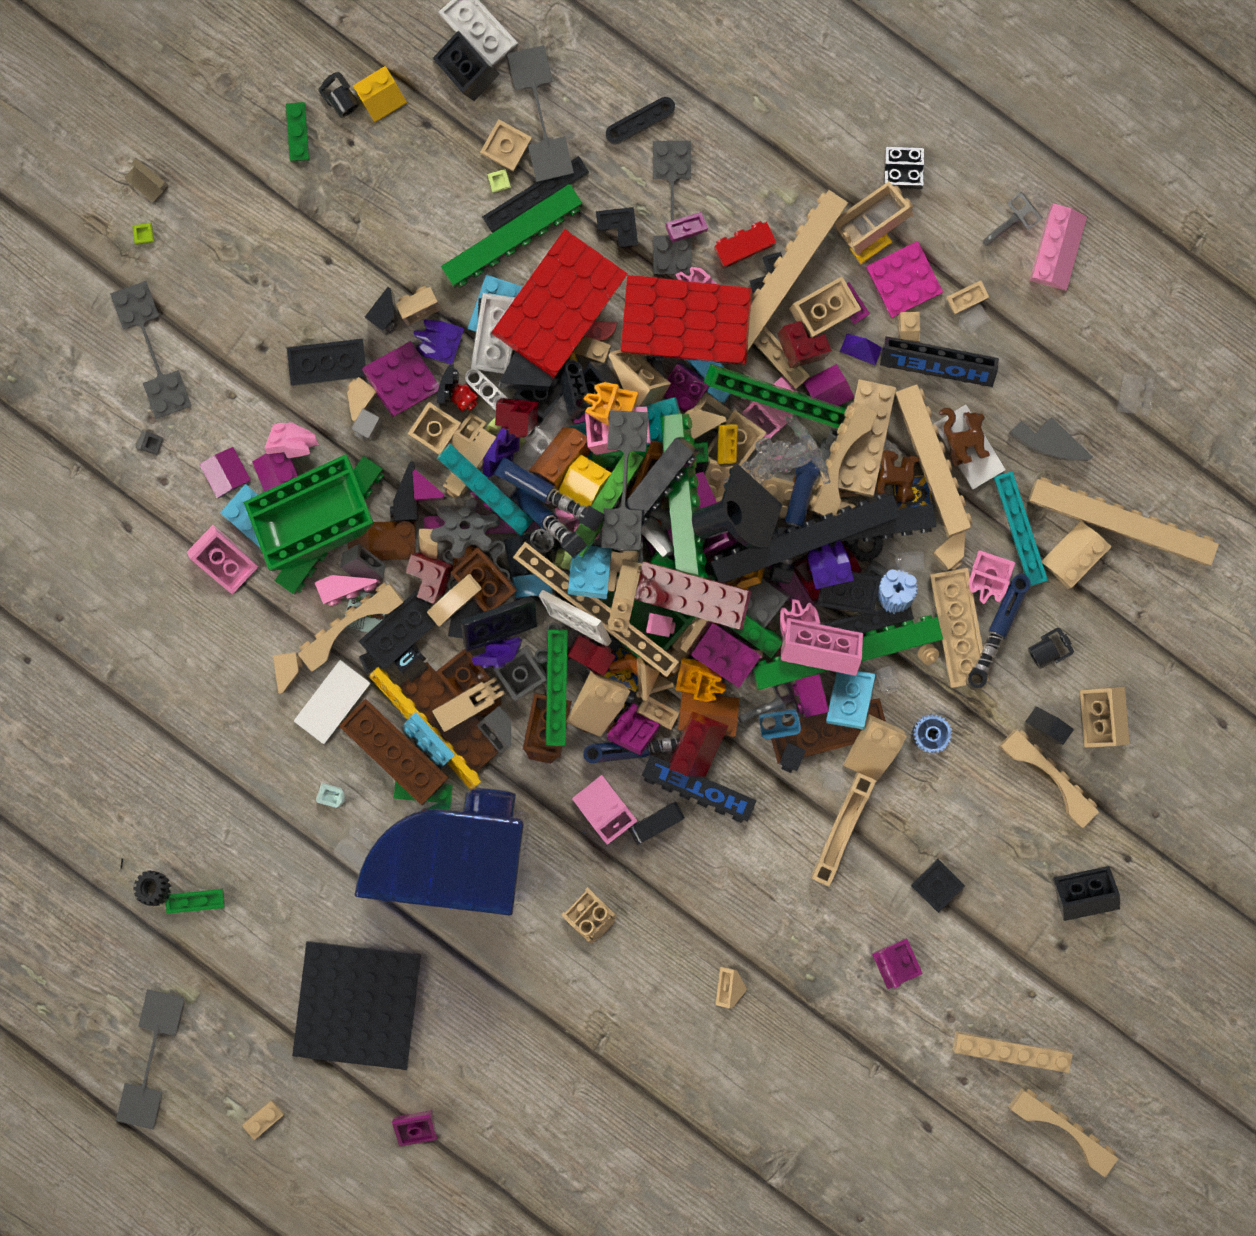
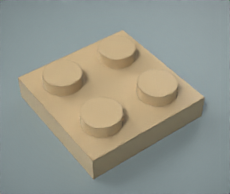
M498 119L480 154L514 172L532 137Z

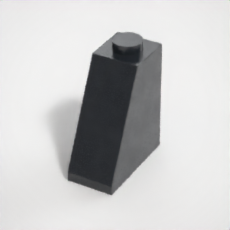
M515 352L498 387L548 392L550 386L555 387L559 377L553 378L521 354Z
M1035 706L1025 721L1045 737L1059 745H1064L1074 731L1064 721Z

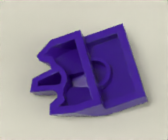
M424 320L423 325L426 326V330H414V337L422 341L421 344L415 347L416 350L423 357L446 364H453L465 329L443 321Z
M500 429L496 439L483 458V474L489 478L495 475L494 473L503 457L513 462V453L520 449V438L515 437L514 434H509L507 429Z
M840 540L835 542L834 547L826 544L820 547L821 550L813 549L809 551L807 557L815 589L854 581L848 555Z
M515 637L507 640L505 638L485 645V653L472 657L473 665H482V668L494 666V668L504 667L506 662L514 659L523 639Z

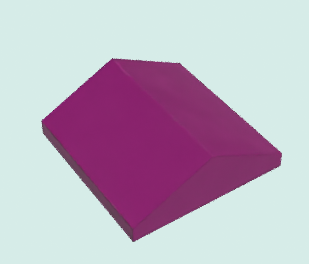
M837 364L803 382L810 397L837 406L854 398L849 384Z
M234 447L215 454L199 464L217 498L251 481Z

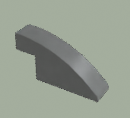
M1052 417L1036 433L1023 421H1020L1009 432L1013 438L1027 448L1054 459L1082 462L1093 458Z

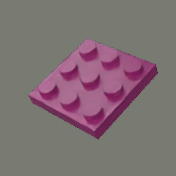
M918 241L866 266L891 318L899 315L900 312L908 311L943 293Z

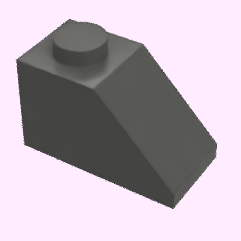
M358 544L342 553L340 568L352 577L382 580L384 578L385 564Z
M498 706L476 726L498 752L502 754L511 747V720L507 713Z

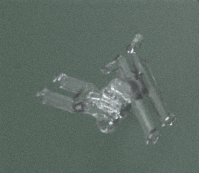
M792 414L791 418L785 417L787 425L795 432L796 437L793 438L795 444L792 445L790 441H776L772 443L770 438H762L755 443L756 457L750 462L745 461L740 465L762 485L764 480L771 479L773 474L778 471L790 472L792 468L804 466L812 461L820 470L823 484L831 482L828 467L822 459L820 448L807 432L808 429L800 423L795 414ZM729 477L724 479L725 483L728 482Z

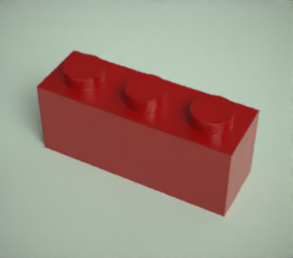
M762 221L751 225L752 228L747 231L741 229L735 232L734 237L730 239L724 237L716 241L717 244L714 246V250L723 269L776 245V240L767 222L762 223Z

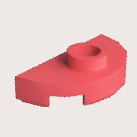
M594 322L585 334V337L604 341L615 332L617 322Z

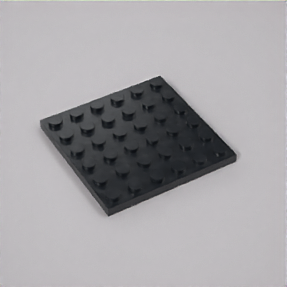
M306 941L292 1056L407 1070L421 954Z

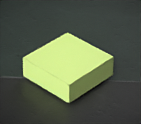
M506 169L487 174L493 193L511 189Z

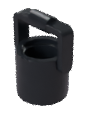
M335 72L322 82L318 91L326 103L334 108L339 117L344 118L354 112L360 103L349 89L350 85L340 72ZM337 78L342 85L328 95L325 89Z
M541 527L531 534L530 543L537 552L546 553L549 551L552 553L561 548L560 542L549 531H545Z
M1055 628L1041 636V641L1028 648L1031 658L1039 669L1054 661L1057 664L1074 653L1070 639L1060 628ZM1056 632L1060 635L1064 646L1069 650V653L1060 657L1056 646L1049 638V636Z

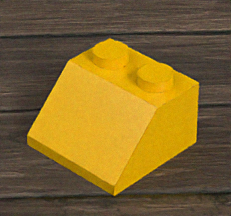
M386 66L353 85L355 92L375 123L407 104Z
M580 455L568 468L558 491L560 494H565L574 499V502H579L581 506H592L612 473Z

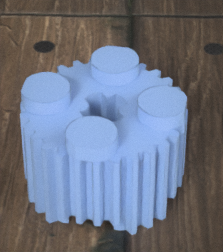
M893 569L881 578L877 598L880 601V605L883 604L886 612H893V614L895 612H903L904 609L907 610L912 605L918 590L916 578L911 574L908 575V572L904 573V571L900 572V570L896 571Z
M929 714L922 716V719H918V722H915L916 724L912 728V735H914L912 739H915L914 743H917L916 746L919 749L928 753H939V751L946 749V746L949 745L948 742H951L949 739L952 738L950 736L952 728H950V724H947L948 721H944L945 718ZM930 729L936 730L935 738L933 739L928 737Z

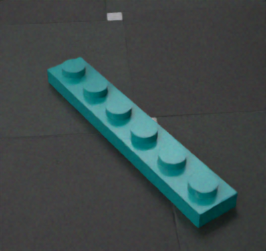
M449 443L437 457L441 463L519 535L533 522L527 514L453 445Z
M1013 471L993 477L1024 574L1030 579V586L1048 581Z

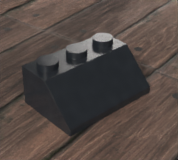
M1110 866L1053 878L1058 905L1064 921L1120 910V893Z

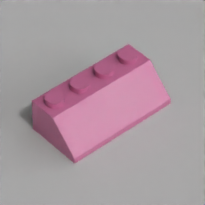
M1054 203L1050 206L1029 281L1067 290L1087 219L1086 216L1072 208Z
M787 618L780 660L856 676L862 660L863 633Z

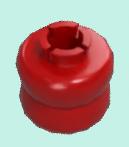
M458 384L451 391L453 395L450 399L457 405L460 411L464 412L468 409L470 412L477 406L478 403L476 401L479 396L472 391L468 384L462 386Z

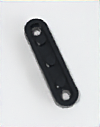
M661 97L615 122L606 129L607 141L611 144H619L671 116L675 110L674 101L669 97ZM668 105L669 109L667 111H664L662 109V106ZM617 132L619 136L617 138H613L612 133Z

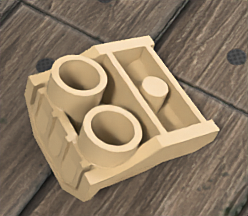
M587 887L585 893L561 915L589 943H593L613 925L617 915Z

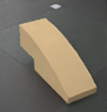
M469 574L444 595L427 613L440 627L457 611L462 609L482 588Z

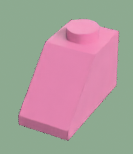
M650 613L646 633L669 637L670 633L674 634L675 622H672L673 618Z

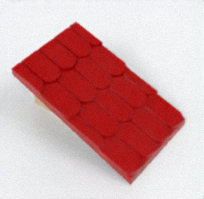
M564 229L498 321L491 334L555 378L625 280L628 273Z
M627 275L621 352L746 365L752 299L751 288Z

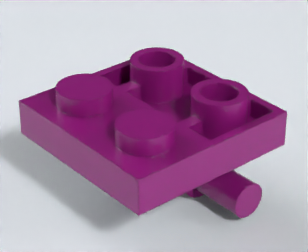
M679 362L667 378L671 385L663 397L666 400L676 397L679 409L685 413L696 406L710 386L704 383V379Z
M632 704L629 709L625 710L608 733L607 740L641 755L659 731L660 724L636 713L638 706Z
M907 938L871 953L887 989L897 988L901 986V983L923 974Z

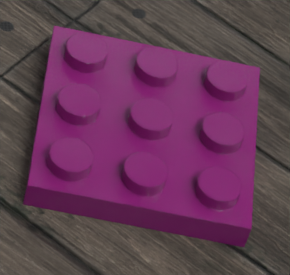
M411 341L362 368L392 418L436 394L439 389V384Z

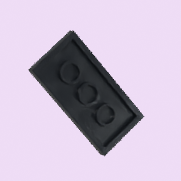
M363 338L286 347L291 386L366 377L362 370L366 366Z
M417 591L412 593L402 604L358 641L383 670L389 667L436 625L427 613L431 606L425 600L417 597Z
M531 595L462 619L461 629L466 652L536 628L535 599Z

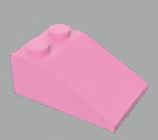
M214 525L187 551L189 558L231 594L258 568L255 562Z

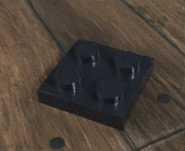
M938 858L910 885L938 913L965 887Z

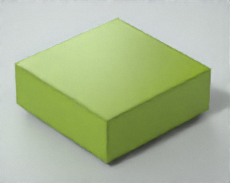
M152 223L132 225L135 245L155 243Z

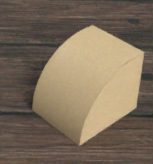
M419 529L418 545L420 552L426 557L437 559L438 542H434L430 538L433 529Z

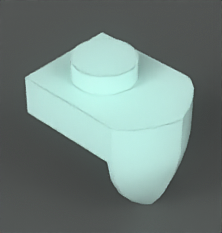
M321 783L316 802L339 808L345 802V794L340 787Z

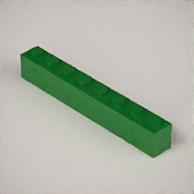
M568 184L446 262L441 268L454 288L457 286L461 288L468 283V279L471 277L477 278L485 272L484 269L488 266L492 268L499 264L502 257H510L517 252L516 249L521 245L523 247L533 242L532 238L539 235L541 237L549 231L548 228L552 225L558 226L565 221L564 218L568 215L574 216L579 213L583 206L572 186Z
M710 364L704 379V383L712 388L835 428H839L846 417L844 414L847 408Z
M365 456L361 458L354 468V473L364 499L367 500L373 492L371 490L375 483L379 484L384 477L382 474L384 470ZM328 552L296 567L282 569L274 581L290 593L295 595L298 592L300 594L306 586L305 580L315 574L317 571L315 566L319 561L323 562Z
M656 551L649 560L650 563L676 570L675 558L672 556L662 557ZM747 614L743 629L730 627L771 658L783 642L782 637L768 627L763 628Z

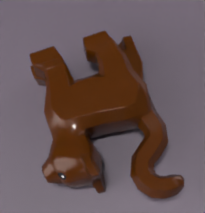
M943 408L939 411L940 415H947L949 417L944 424V433L947 436L953 467L972 462L971 456H968L966 452L967 449L974 447L979 458L982 459L990 456L989 451H986L984 448L985 436L981 426L985 417L982 413H963L969 430L953 432L951 428L956 422L955 412L951 408Z
M884 450L881 458V469L878 473L877 493H884L885 485H895L899 487L894 498L896 504L898 502L908 503L914 501L916 498L912 489L914 463L919 462V457H903L901 466L896 467L894 462L898 459V454H895L893 451Z

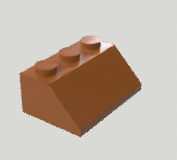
M564 427L528 472L556 486L558 491L572 463L580 455L587 457L590 454L591 450L588 448L587 436L575 428Z
M682 692L678 730L685 729L692 711L728 725L724 735L736 737L739 698L716 696V700L704 702L694 700V694Z

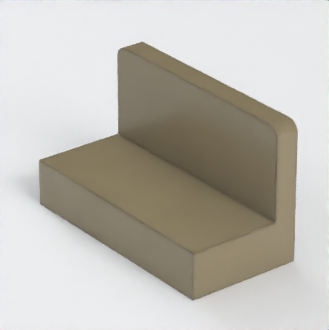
M135 158L131 163L134 167L125 176V180L150 201L155 202L168 185Z

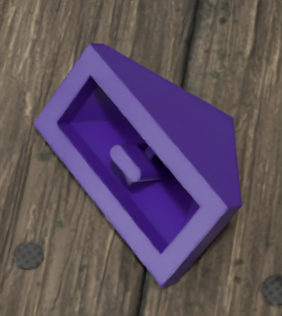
M846 334L840 352L875 366L882 347L867 338Z

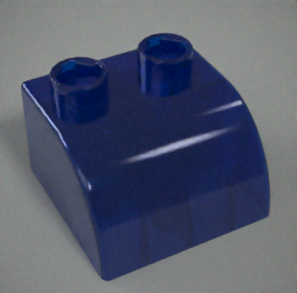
M471 788L470 791H467L464 804L442 802L421 807L394 823L377 839L360 869L354 896L511 916L520 898L529 814L526 811L514 810L515 793L485 788Z

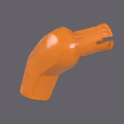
M625 654L624 658L612 661L609 667L611 674L628 669V671L630 670L638 677L637 657L632 654Z

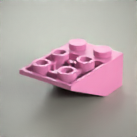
M784 376L774 383V385L797 392ZM755 401L741 412L743 416L766 431L762 438L766 443L796 416L795 414Z
M635 407L634 411L648 412L647 407ZM585 412L588 448L595 455L617 451L607 449L609 426ZM649 420L647 430V444H651Z
M331 575L315 582L323 604L333 607L342 603L341 599L343 598L352 599L360 596L359 591L365 590V592L375 590L381 582L377 579Z
M602 775L572 798L607 845L637 822L636 817Z

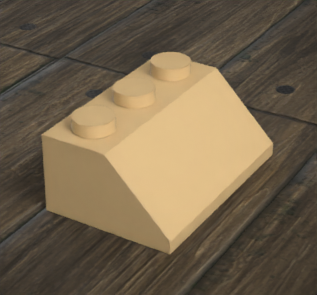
M1080 521L1042 560V564L1069 589L1089 571L1111 546L1097 532Z
M1125 687L1080 690L1084 746L1105 747L1130 744Z

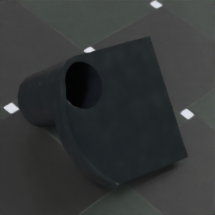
M735 463L729 470L730 477L728 482L724 484L725 491L722 500L694 511L691 520L692 527L695 533L702 539H709L729 531L738 542L748 548L763 549L772 546L770 542L783 504L740 465Z

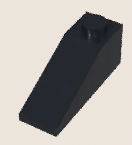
M409 462L393 500V506H390L391 518L394 517V521L419 520L418 502L414 499V462Z

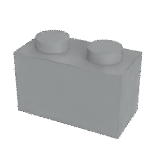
M362 408L352 430L357 438L365 442L367 439L373 441L383 421Z

